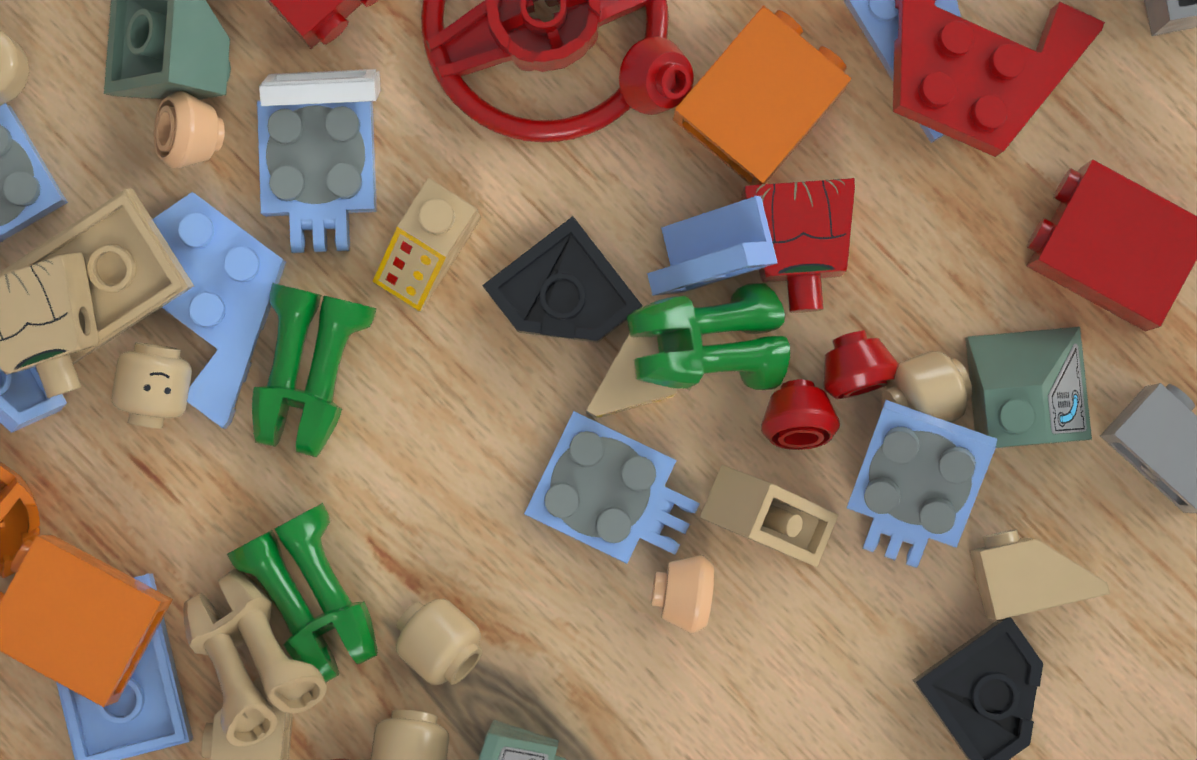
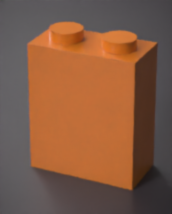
M764 5L675 108L673 116L674 122L750 185L767 183L845 91L852 79L844 72L847 66L838 55L824 46L817 50L801 37L803 29L791 16L781 10H777L774 14Z
M36 535L33 542L27 540L18 550L11 564V571L16 574L5 593L0 591V652L102 707L116 703L120 699L173 599L54 535Z

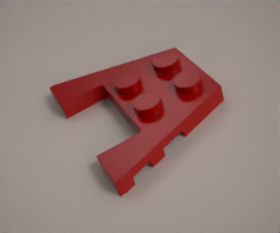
M895 0V8L899 9L898 38L894 41L893 112L996 157L1005 151L1098 36L1105 22L1062 2H1058L1050 9L1037 49L1034 51L935 6L936 0Z

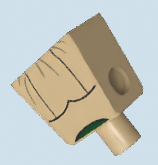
M82 252L59 255L0 276V369L8 375L36 367L47 399L80 388L81 385L70 355L98 345L99 340Z

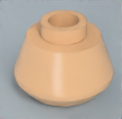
M185 91L174 92L162 100L155 118L154 145L158 157L169 168L180 169L207 161L212 157L214 151L221 149L225 135L224 122L221 118L217 117L216 111L211 105Z
M704 555L668 562L666 573L655 572L651 606L662 607L661 618L688 633L695 634L706 628L713 597L714 565Z

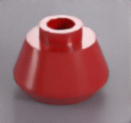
M647 37L634 44L626 53L619 71V86L624 100L635 111L647 115L659 114L678 106L692 90L694 82L693 68L689 60L675 43L662 37Z
M864 330L848 333L832 341L834 349L825 354L823 387L835 399L850 398L885 387L888 384L887 380L895 379V374L899 367V363L879 338H867Z
M804 379L787 381L781 385L780 390L771 395L761 423V432L771 444L790 450L812 449L825 445L832 440L840 428V420L826 392L815 387L812 381Z

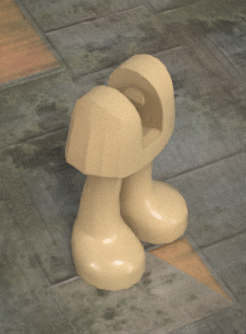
M233 569L218 580L220 588L232 609L231 613L221 618L213 604L202 593L184 602L183 613L186 638L189 646L195 654L209 655L215 667L224 697L220 722L225 736L230 744L245 747L265 740L274 732L278 722L271 705L253 684L239 656L238 647L244 643L247 644L269 701L283 712L292 714L304 712L314 707L323 699L327 692V684L315 666L289 659L286 656L269 625L272 601L265 591L244 572Z

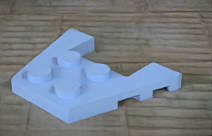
M191 192L152 219L194 287L162 308L217 349L216 353L189 387L187 402L221 428L227 429L233 420L237 398L243 382L245 383L252 364L250 362L260 331L264 329L271 308L269 298L272 283L279 284L286 261L194 192Z

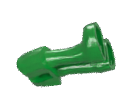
M272 283L269 303L278 315V334L273 365L267 386L254 387L252 420L255 443L276 447L284 430L289 406L303 409L296 438V452L318 457L333 433L342 412V408L333 403V396L344 348L352 333L371 327L377 308L323 296L310 372L305 390L295 388L301 356L310 323L317 313L322 295Z
M751 283L738 288L731 296V301L728 304L694 307L693 302L689 298L679 296L661 299L633 311L627 315L630 337H657L659 353L634 359L636 379L670 388L688 389L699 383L704 374L739 371L744 384L754 390L777 388L783 382L790 360V344L786 337L768 336L749 341L702 346L701 335L731 331L760 334L777 330L785 321V312L781 301L776 293L765 283Z
M321 503L275 528L283 546L293 557L323 611L314 618L294 583L282 558L281 548L273 530L227 553V556L239 572L254 575L272 598L292 635L283 644L289 655L294 660L315 666L322 674L325 682H328L339 676V669L323 634L336 628L348 653L357 664L377 656L378 649L372 620L365 601L352 603L335 576L325 555L321 537L330 523V517L324 504Z

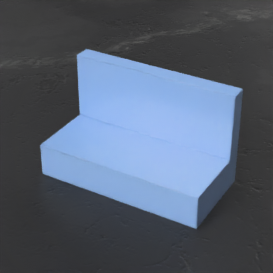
M754 196L661 227L670 266L647 273L652 295L654 296L683 293L777 264L761 196Z

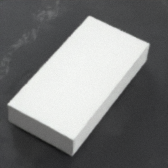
M376 69L269 74L259 86L261 106L376 101L381 91L380 75Z

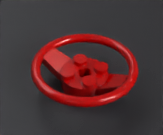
M423 0L421 25L424 49L435 78L444 92L460 110L478 124L498 134L522 141L540 143L561 142L583 137L608 126L619 119L631 107L624 100L619 87L604 102L584 113L557 120L526 119L503 112L490 105L467 85L462 76L511 60L523 71L536 70L546 72L564 69L584 57L586 52L596 44L600 26L643 7L646 9L645 38L655 36L667 39L668 36L667 0H545L548 7L558 5L560 9L559 12L553 13V19L548 22H542L540 18L532 19L529 16V13L535 12L534 3L538 0H485L445 29L444 9L446 0Z

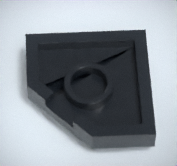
M573 216L482 285L518 333L598 343L627 320V315L643 307Z
M1011 617L995 621L912 680L968 760H1009L1030 745L1034 724L1032 714L1037 687H1040L1044 663Z

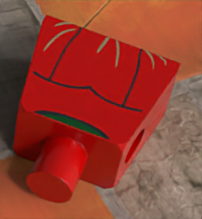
M855 178L747 185L741 193V200L754 196H761L778 263L758 270L762 282L787 281L790 313L824 310L821 278L841 277L847 271Z

